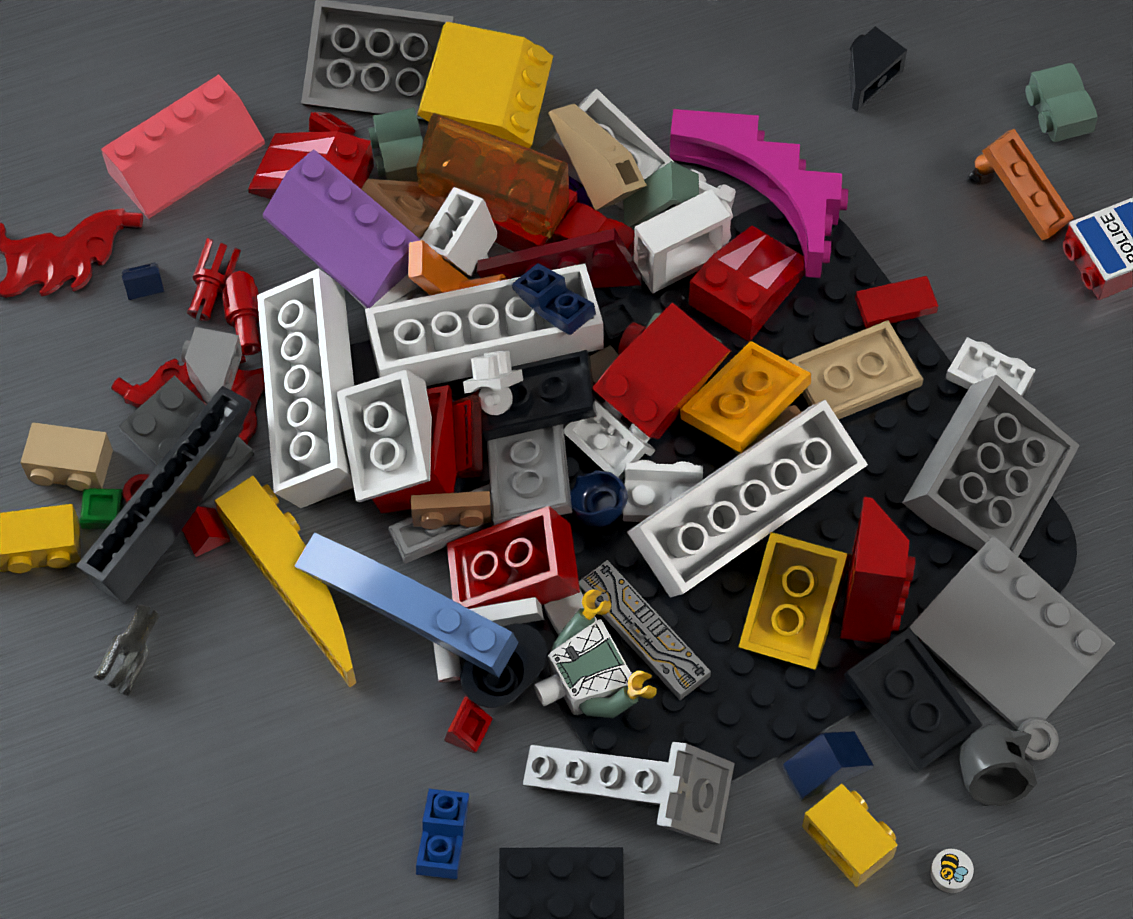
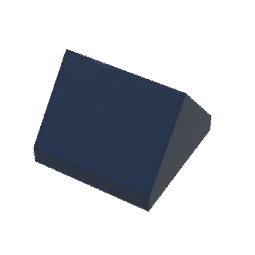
M156 262L122 271V279L128 300L165 292L159 265Z

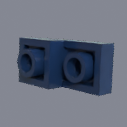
M539 263L512 283L513 290L524 302L545 320L568 335H572L596 315L593 302L567 289L565 277Z

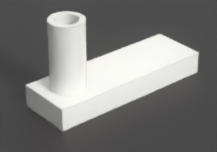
M536 597L470 609L502 627L514 623L522 624L544 620L542 605ZM433 642L438 682L460 680L461 667L459 656Z

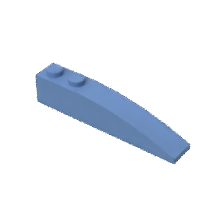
M315 532L294 566L298 570L497 677L501 675L519 643L514 634L506 628L419 582Z

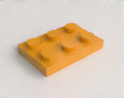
M750 341L680 409L681 420L742 453L811 384V373Z

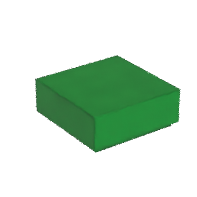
M84 489L79 521L81 528L106 529L123 509V490Z

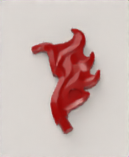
M125 208L105 210L85 218L65 236L57 237L50 232L20 240L7 238L5 225L0 223V253L5 255L7 262L6 277L0 282V297H14L35 284H44L39 294L41 297L58 290L65 281L71 278L76 279L71 284L73 292L83 288L92 277L91 263L98 262V265L103 266L112 253L114 236L118 230H123L124 226L142 228L143 214L126 212Z
M243 355L240 364L246 362L245 356ZM176 358L161 365L149 381L142 385L135 384L133 386L119 377L113 382L111 387L114 392L124 397L125 403L139 408L175 375L207 405L189 378L186 362L180 366ZM238 368L231 389L252 403L242 424L243 430L239 434V437L246 444L249 443L258 427L255 411L261 395L265 392L263 368L255 370H241Z

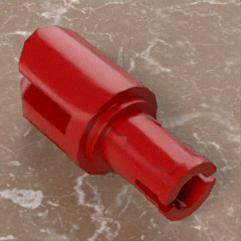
M207 238L193 274V280L197 288L191 305L187 310V314L196 319L200 306H203L200 321L210 320L216 298L219 293L223 292L227 278L234 273L241 253L240 249L234 248L225 275L219 273V269L228 245L220 243L211 269H206L204 267L208 261L214 241L210 238Z
M237 271L227 278L222 298L226 321L230 326L235 327L236 335H239L242 355L249 356L261 351L257 323L259 322L257 295H259L254 278L244 271Z

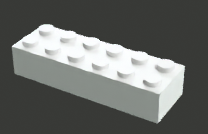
M585 263L552 270L565 277L567 289L593 302L596 315L572 335L566 334L549 323L518 296L512 288V283L520 277L365 309L368 334L379 378L407 369L423 379L426 386L472 377L471 358L484 356V353L509 350L511 367L583 350L591 352L604 349L603 321Z
M319 268L257 295L273 489L275 494L299 508L354 488L337 398V391L354 386L344 287Z
M823 400L792 418L637 524L627 533L670 597L681 595L868 464L827 401Z

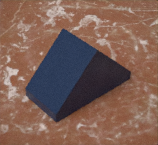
M855 731L822 733L783 764V768L801 801L867 772L874 767Z

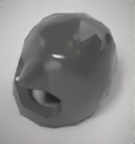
M988 724L969 736L961 746L960 764L964 785L973 799L984 805L1004 806L1019 801L1033 790L1037 785L1033 765L1025 760V750L1031 739V734L1024 731H1011L1001 725Z

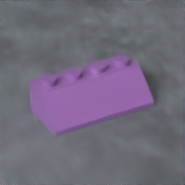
M314 149L286 173L263 212V218L367 308H371L408 274L409 243L420 241L416 235Z

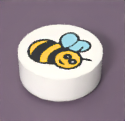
M946 849L938 853L930 869L933 883L937 888L947 893L963 891L969 885L974 873L971 859L964 852L957 849Z

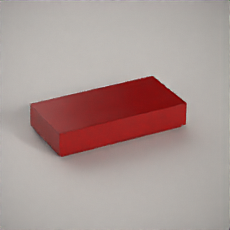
M927 276L856 291L855 300L866 329L887 320L890 323L934 314L937 313L939 307Z

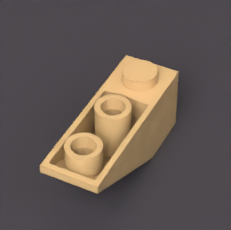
M576 104L548 112L595 211L617 204L647 186L631 152Z

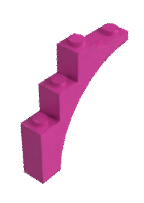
M673 109L669 157L675 161L695 163L723 171L748 183L768 197L786 216L798 236L804 254L806 277L820 278L822 263H829L831 254V241H824V237L831 236L832 225H838L840 210L847 211L849 190L842 188V173L805 171L806 159H799L800 144L764 141L765 131L758 130L759 115Z

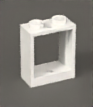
M712 189L635 226L634 262L642 273V279L652 294L699 271L714 253L729 243L731 239L730 225L733 218L732 210L729 204L724 199L720 200Z

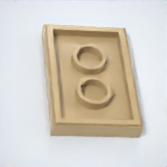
M889 320L788 360L811 373V384L802 392L809 407L826 400L838 419L918 388L923 383L922 376Z

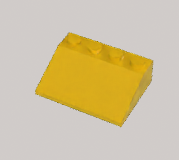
M446 22L442 28L417 115L508 171L532 146L553 55L548 53L542 46L534 44L525 37Z

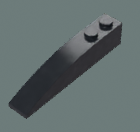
M222 386L76 565L98 589L124 604L170 547L195 512L234 444L252 405L248 399Z

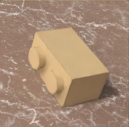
M32 422L20 463L28 480L38 485L50 486L52 483L68 485L70 488L78 491L90 488L103 489L113 449L106 432Z

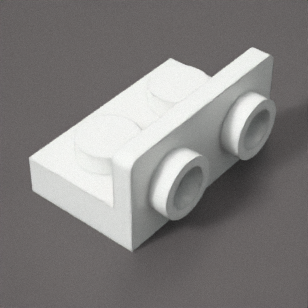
M967 337L949 367L945 379L969 389L972 384L997 375L1023 396L1031 386L1036 369L1029 367L1021 359L1010 358L995 351L985 342H976Z
M595 399L597 417L568 423L564 428V434L604 471L612 472L622 480L625 477L626 463H635L644 453L651 456L656 450L647 443L650 437L634 424L629 426L621 419L623 415L606 400L603 403Z
M649 460L626 463L625 487L628 500L623 510V521L642 522L703 480V466L693 465L689 462L656 464Z

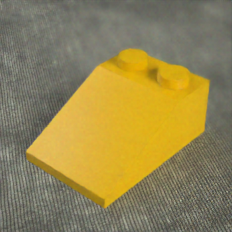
M770 532L739 647L816 669L841 595L852 554Z

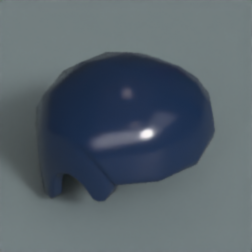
M594 471L584 476H578L573 489L570 491L573 516L584 525L592 527H602L613 523L622 514L628 500L627 490L623 481L612 472Z

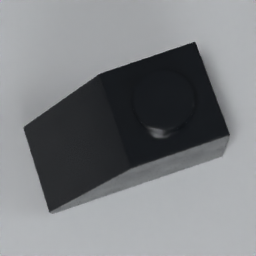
M876 26L866 35H859L850 47L849 76L852 108L856 112L864 107L904 70L907 49Z

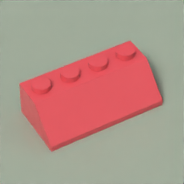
M218 74L101 148L110 176L143 214L150 219L265 145V141L240 97Z

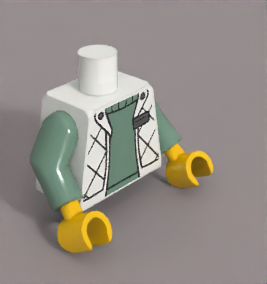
M593 589L584 594L582 599L584 608H580L551 646V652L548 655V668L552 676L534 684L536 694L543 706L564 697L574 715L584 713L586 716L615 718L636 704L639 696L651 699L656 695L657 691L653 686L648 685L642 689L644 681L650 679L652 675L644 671H636L631 674L602 620L595 621L594 616L596 614L605 615L611 610V602L606 600L601 602L598 608L595 607V600L601 595L602 591Z

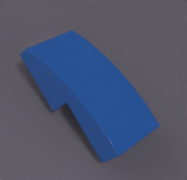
M429 789L422 821L423 832L416 862V875L457 879L467 820L469 793Z

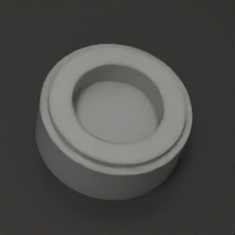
M1030 718L1024 721L1017 730L1031 734V739L1025 750V756L1030 759H1046L1058 747L1059 738L1056 729L1049 721L1043 718Z

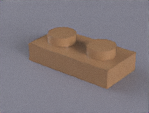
M489 491L411 495L414 527L438 529L444 525L461 524L465 527H477L482 523H492Z

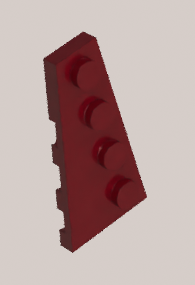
M615 228L481 259L477 263V273L481 278L504 274L507 279L521 277L537 263L550 270L585 263L592 288L641 285L642 273Z

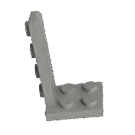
M672 742L668 762L530 745L523 785L537 789L659 805L656 825L704 842L720 844L735 763L687 743Z

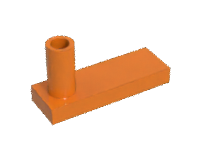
M1015 129L1007 131L983 149V154L976 158L975 168L979 169L978 172L980 174L989 175L994 172L997 173L1041 240L1050 238L1074 219Z
M423 240L409 243L408 278L429 295L507 280L504 274L469 280Z

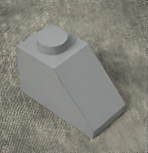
M195 327L191 341L186 340L184 342L181 355L182 362H186L189 378L206 404L209 403L222 386L230 390L232 389L242 358L240 338L236 334Z

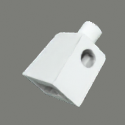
M453 187L421 240L427 243L459 272L472 276L477 270L478 260L489 258L487 253L497 238V230L483 198Z

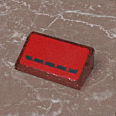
M473 394L453 402L456 478H480V475H482L481 397H479V394Z

